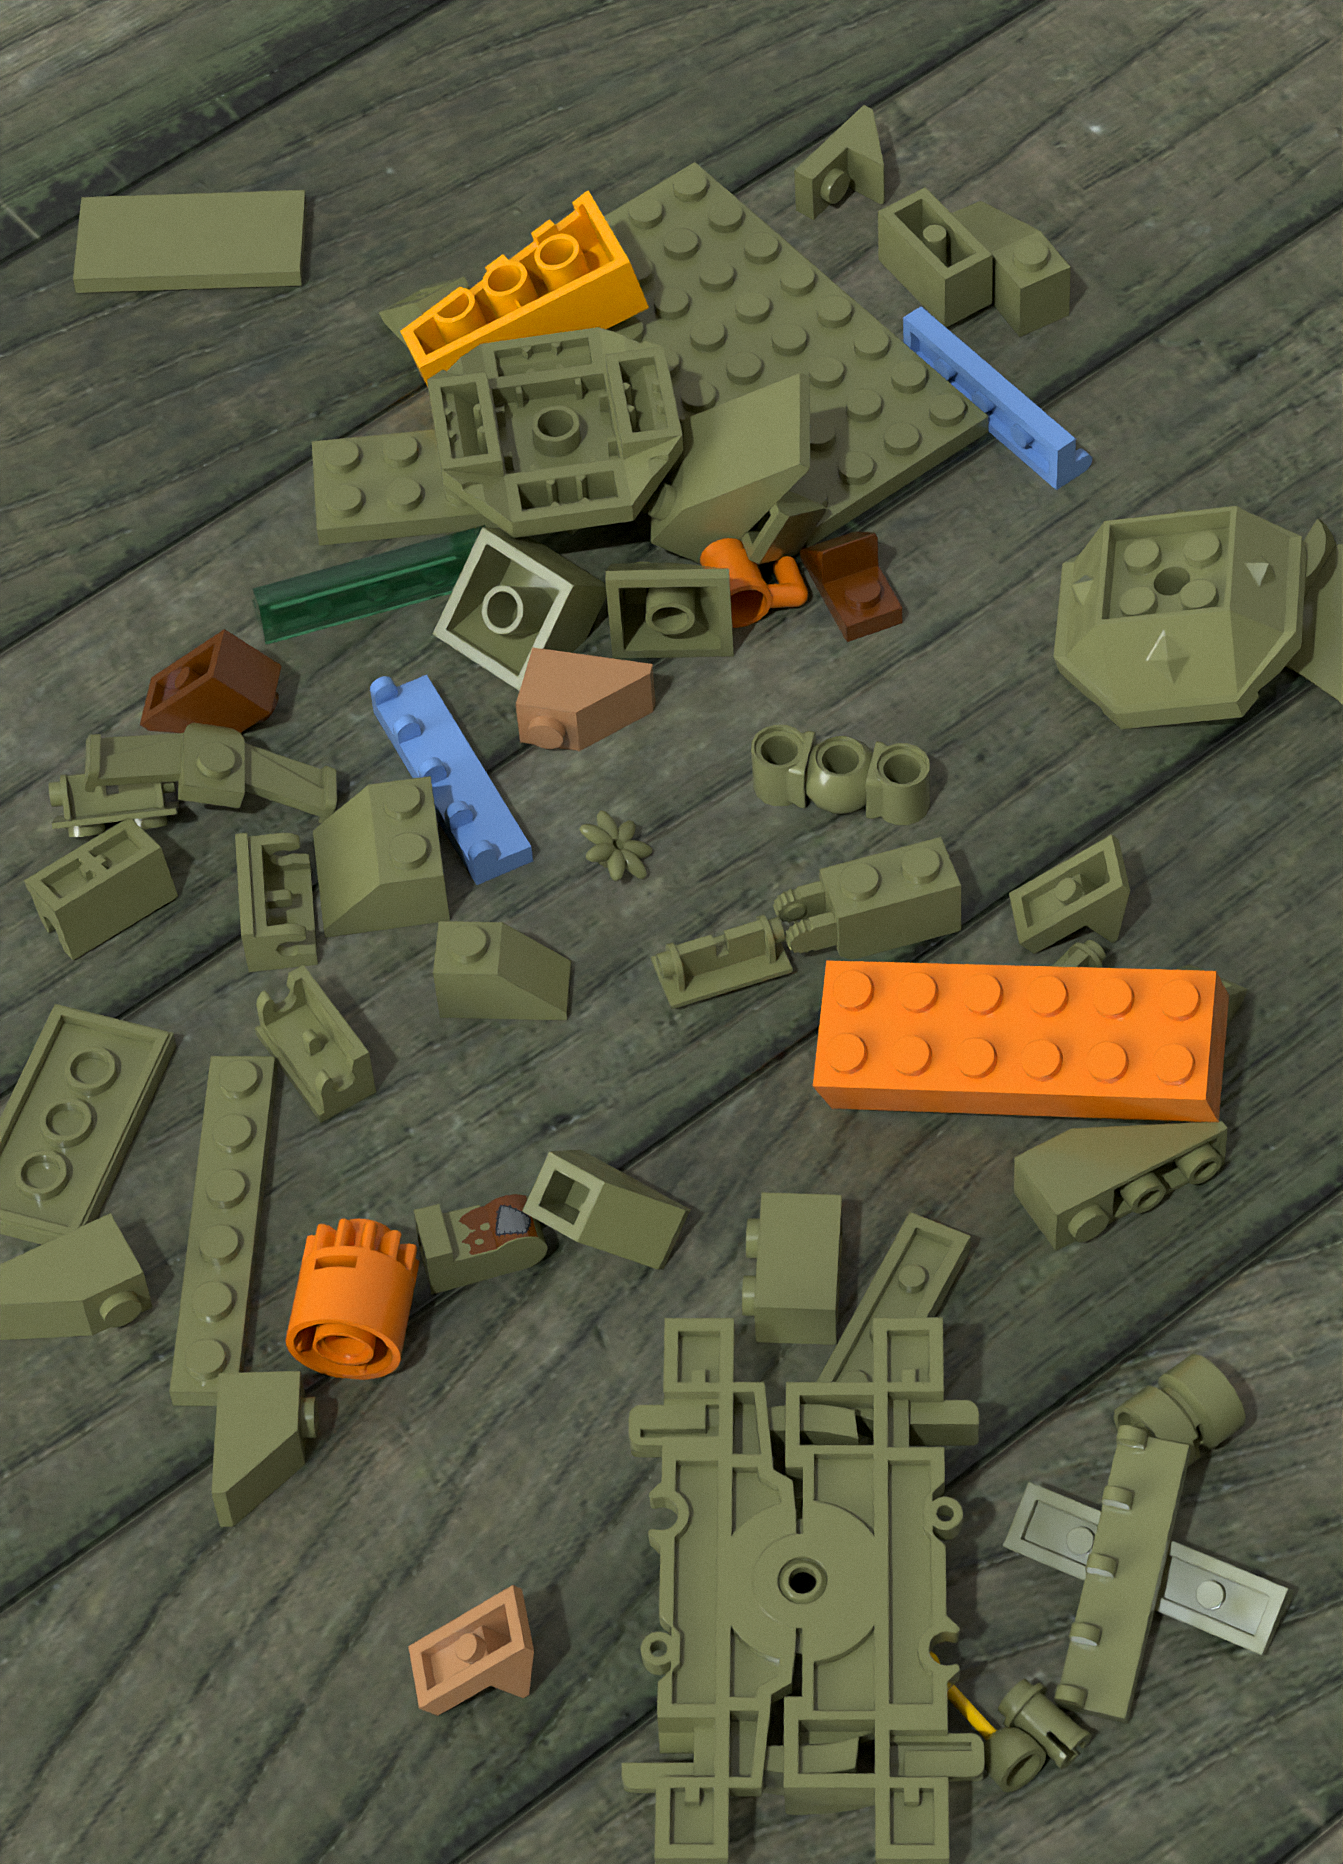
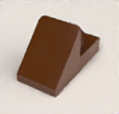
M854 531L800 550V558L846 642L903 623L902 606L878 565V537L874 532Z

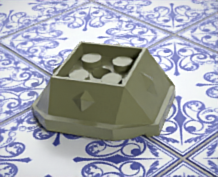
M595 327L483 343L460 357L447 372L442 369L427 380L444 486L513 538L566 531L573 535L580 528L634 521L683 452L682 431L665 347L648 341H644L641 344L623 334Z
M1238 506L1196 511L1177 509L1170 514L1104 521L1081 554L1062 563L1054 647V660L1059 673L1083 695L1101 707L1103 713L1120 729L1243 717L1259 698L1258 691L1277 676L1301 648L1307 556L1302 536L1250 512L1248 513Z

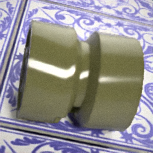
M1193 1353L1160 1376L1158 1388L1146 1386L1114 1410V1422L1117 1431L1119 1426L1127 1425L1144 1430L1148 1437L1189 1445L1191 1455L1188 1466L1201 1458L1198 1446L1213 1449L1242 1428L1246 1420L1242 1402L1225 1375L1205 1357Z

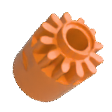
M340 1219L337 1230L326 1224H319L316 1235H309L306 1240L286 1335V1346L290 1354L306 1367L337 1378L367 1380L383 1377L393 1372L399 1366L420 1262L418 1259H415L416 1245L400 1244L401 1232L391 1230L387 1226L373 1220Z

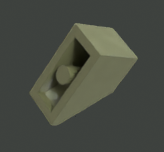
M438 922L433 977L440 1018L567 1020L572 971L569 959L503 922Z
M300 1371L219 1373L211 1494L220 1527H234L305 1465L306 1438L318 1437L319 1412L317 1397H306Z

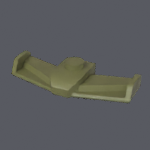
M191 723L187 725L184 733L101 738V734H90L86 739L84 787L86 792H94L96 786L178 781V800L240 808L244 794L248 792L318 816V823L321 824L334 814L336 808L337 780L335 768L325 765L319 769L246 744L241 733L229 727Z

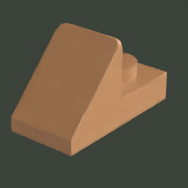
M512 1585L408 1646L419 1709L438 1716L489 1686L521 1698L529 1696L534 1648L523 1591L517 1586Z

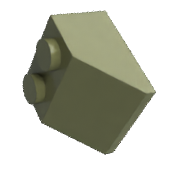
M482 527L434 629L433 635L520 691L533 647L572 653L586 640L607 597L606 584L531 536L513 538L500 528Z
M431 776L369 784L313 830L325 938L450 921Z

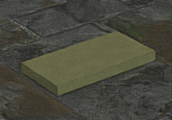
M305 190L81 197L73 273L76 293L302 286L307 215Z
M58 1004L54 1005L0 1117V1234L43 1245L97 1220L177 1046L174 1033Z

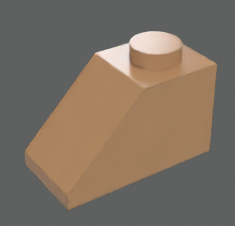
M533 647L516 701L520 743L534 744L545 749L562 748L581 751L654 711L656 703L653 664Z

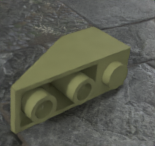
M1222 1121L1071 1128L1014 1157V1194L1055 1251L1075 1241L1086 1242L1095 1238L1108 1224L1131 1212L1143 1213L1150 1210L1165 1195L1188 1183L1200 1184L1211 1178L1221 1166L1225 1165L1228 1128Z

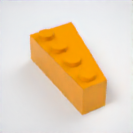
M589 190L572 202L575 211L555 225L549 219L531 232L534 241L511 259L502 254L485 267L487 272L483 279L471 289L458 287L400 331L427 387V380L442 369L447 372L460 357L480 344L595 327L608 329L649 308L628 257Z

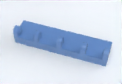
M922 306L903 317V343L989 416L988 431L1055 490L1078 477L1090 467L1092 456L1082 448L1076 450L1075 437Z
M388 676L376 679L370 686L373 712L412 778L431 776L437 820L475 884L479 885L533 862L530 843L428 676H422L398 687Z

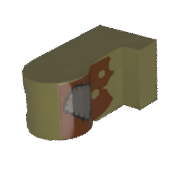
M520 1194L505 1195L492 1200L485 1206L480 1207V1205L446 1213L441 1212L440 1204L413 1210L418 1247L431 1295L530 1268L544 1258L548 1247L541 1223L522 1212L528 1196Z

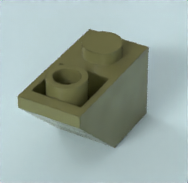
M579 1149L549 1151L522 1212L576 1242L660 1270L664 1269L690 1213V1209Z

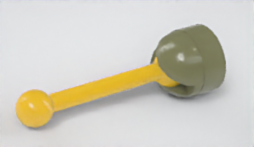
M930 1651V1656L933 1660L940 1664L938 1656ZM955 1685L947 1691L948 1700L986 1740L984 1743V1768L992 1780L1004 1792L1016 1791L1029 1783L1041 1770L1046 1759V1752L1030 1735L1018 1728L1003 1727L996 1731Z

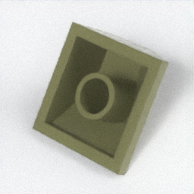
M649 562L610 564L607 568L605 582L613 659L734 657L730 573L728 568Z

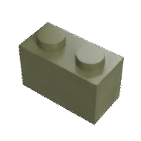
M926 187L878 211L879 261L941 324L947 328L992 304L993 255Z
M761 1192L760 1218H748L746 1229V1258L757 1259L756 1275H744L742 1286V1315L754 1316L756 1342L837 1345L843 1243L842 1195Z

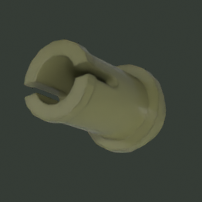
M1023 1679L1007 1693L998 1707V1712L1005 1717L1004 1726L1006 1728H1018L1030 1735L1046 1754L1055 1761V1765L1061 1770L1065 1769L1081 1754L1075 1748L1078 1745L1081 1748H1085L1092 1735L1087 1730H1083L1045 1696L1048 1688L1042 1683L1033 1685L1027 1679Z

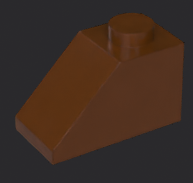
M224 629L151 677L140 726L148 731L184 733L187 725L202 723L229 727L241 733L255 723L266 721L275 710L279 700V694L276 692L282 665Z

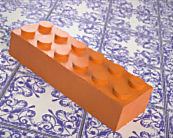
M826 960L813 1087L831 1109L1219 1122L1229 994L1217 971Z

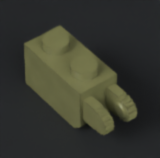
M941 837L819 869V881L798 886L794 890L790 888L786 892L783 891L781 895H777V899L772 904L776 916L782 922H795L794 925L789 926V929L785 931V939L790 951L793 950L794 953L799 952L800 954L836 945L839 956L854 960L961 931V884Z

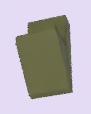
M863 105L794 170L796 211L815 220L830 204L839 202L845 195L848 187L883 205L885 203L884 162L873 109Z
M788 490L741 538L748 559L757 564L779 560L786 556H795L803 548L807 539L825 514L826 507L823 504Z
M1111 834L1009 893L1018 940L1021 946L1036 954L1085 925L1111 943H1115L1118 940L1130 894L1119 839Z

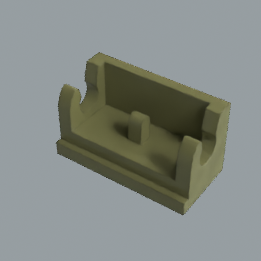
M130 817L24 880L45 929L48 933L56 930L64 952L72 960L77 959L178 897L161 846Z
M248 833L235 834L241 938L248 971L258 972L294 968L302 965H318L309 854L291 853L285 856L274 854L277 851L299 849V836L292 833L248 836Z
M302 965L288 973L287 987L290 989V992L284 1000L275 1004L267 991L264 990L260 993L256 1002L260 1025L255 1028V1032L270 1055L275 1057L276 1063L311 1111L322 1123L376 1093L369 1051L306 967Z

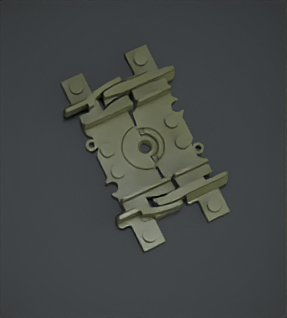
M943 1317L873 1318V1382H786V1405L767 1408L764 1382H734V1318H665L664 1405H637L633 1407L629 1413L628 1433L632 1456L662 1457V1481L649 1493L650 1507L652 1509L668 1508L678 1516L677 1521L670 1528L664 1530L650 1529L648 1531L651 1547L660 1554V1625L670 1635L665 1632H653L644 1638L640 1649L643 1665L647 1671L655 1675L666 1674L658 1681L657 1720L660 1754H694V1763L622 1762V1781L625 1792L656 1793L655 1864H729L730 1797H762L763 1793L784 1796L785 1812L789 1815L831 1814L875 1806L876 1864H949L948 1781H981L984 1779V1744L982 1739L973 1733H948L947 1691L958 1682L960 1667L957 1664L941 1665L930 1656V1651L938 1643L945 1641L957 1643L959 1641V1627L946 1615V1546L939 1539L949 1540L958 1536L963 1525L962 1507L955 1499L944 1497V1447H909L971 1446L978 1444L979 1412L976 1404L969 1400H944ZM858 1435L874 1439V1445H858ZM772 1457H785L786 1476L773 1469ZM794 1499H803V1519H796ZM946 1515L951 1517L952 1519L949 1521H941L938 1518ZM805 1572L811 1574L817 1583L815 1588L809 1593L800 1594L791 1589L789 1586L790 1579L797 1573ZM656 1650H663L666 1652L665 1655L661 1657H656L652 1655L653 1652H655ZM796 1657H802V1697H785L792 1693ZM784 1698V1746H770L771 1732L773 1731L774 1724L773 1703ZM875 1739V1772L871 1774H858L859 1744Z

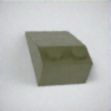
M802 373L795 374L688 417L680 423L683 437V452L654 491L647 506V513L651 516V544L700 564V556L708 545L724 538L740 540L810 469L809 376Z

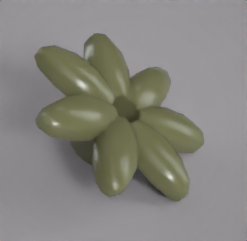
M601 810L597 814L598 826L592 824L581 825L579 828L581 834L596 844L586 853L587 860L598 862L603 867L608 868L610 877L614 881H619L622 878L625 868L639 879L646 877L647 870L640 858L649 857L653 850L650 845L642 841L632 840L636 830V825L633 821L628 820L617 827L609 813Z

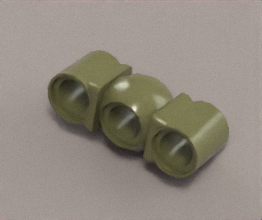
M788 725L765 727L755 735L751 742L753 789L757 797L766 804L772 806L795 804L799 808L806 809L808 799L810 798L818 808L834 814L853 813L866 806V818L875 819L881 817L886 822L894 825H910L919 822L927 815L930 809V760L927 754L918 746L908 743H896L888 746L883 742L876 741L874 751L872 752L864 742L849 736L829 737L816 744V732L807 731L801 733L796 728Z

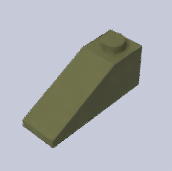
M978 201L951 213L993 255L992 304L1019 337L1069 316L1071 267L1040 230L983 201Z
M111 1213L0 1264V1340L93 1336L110 1327L124 1326L133 1321L140 1313L153 1307L144 1272Z

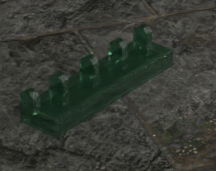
M485 525L252 588L254 594L252 604L265 644L275 643L451 594L479 533Z

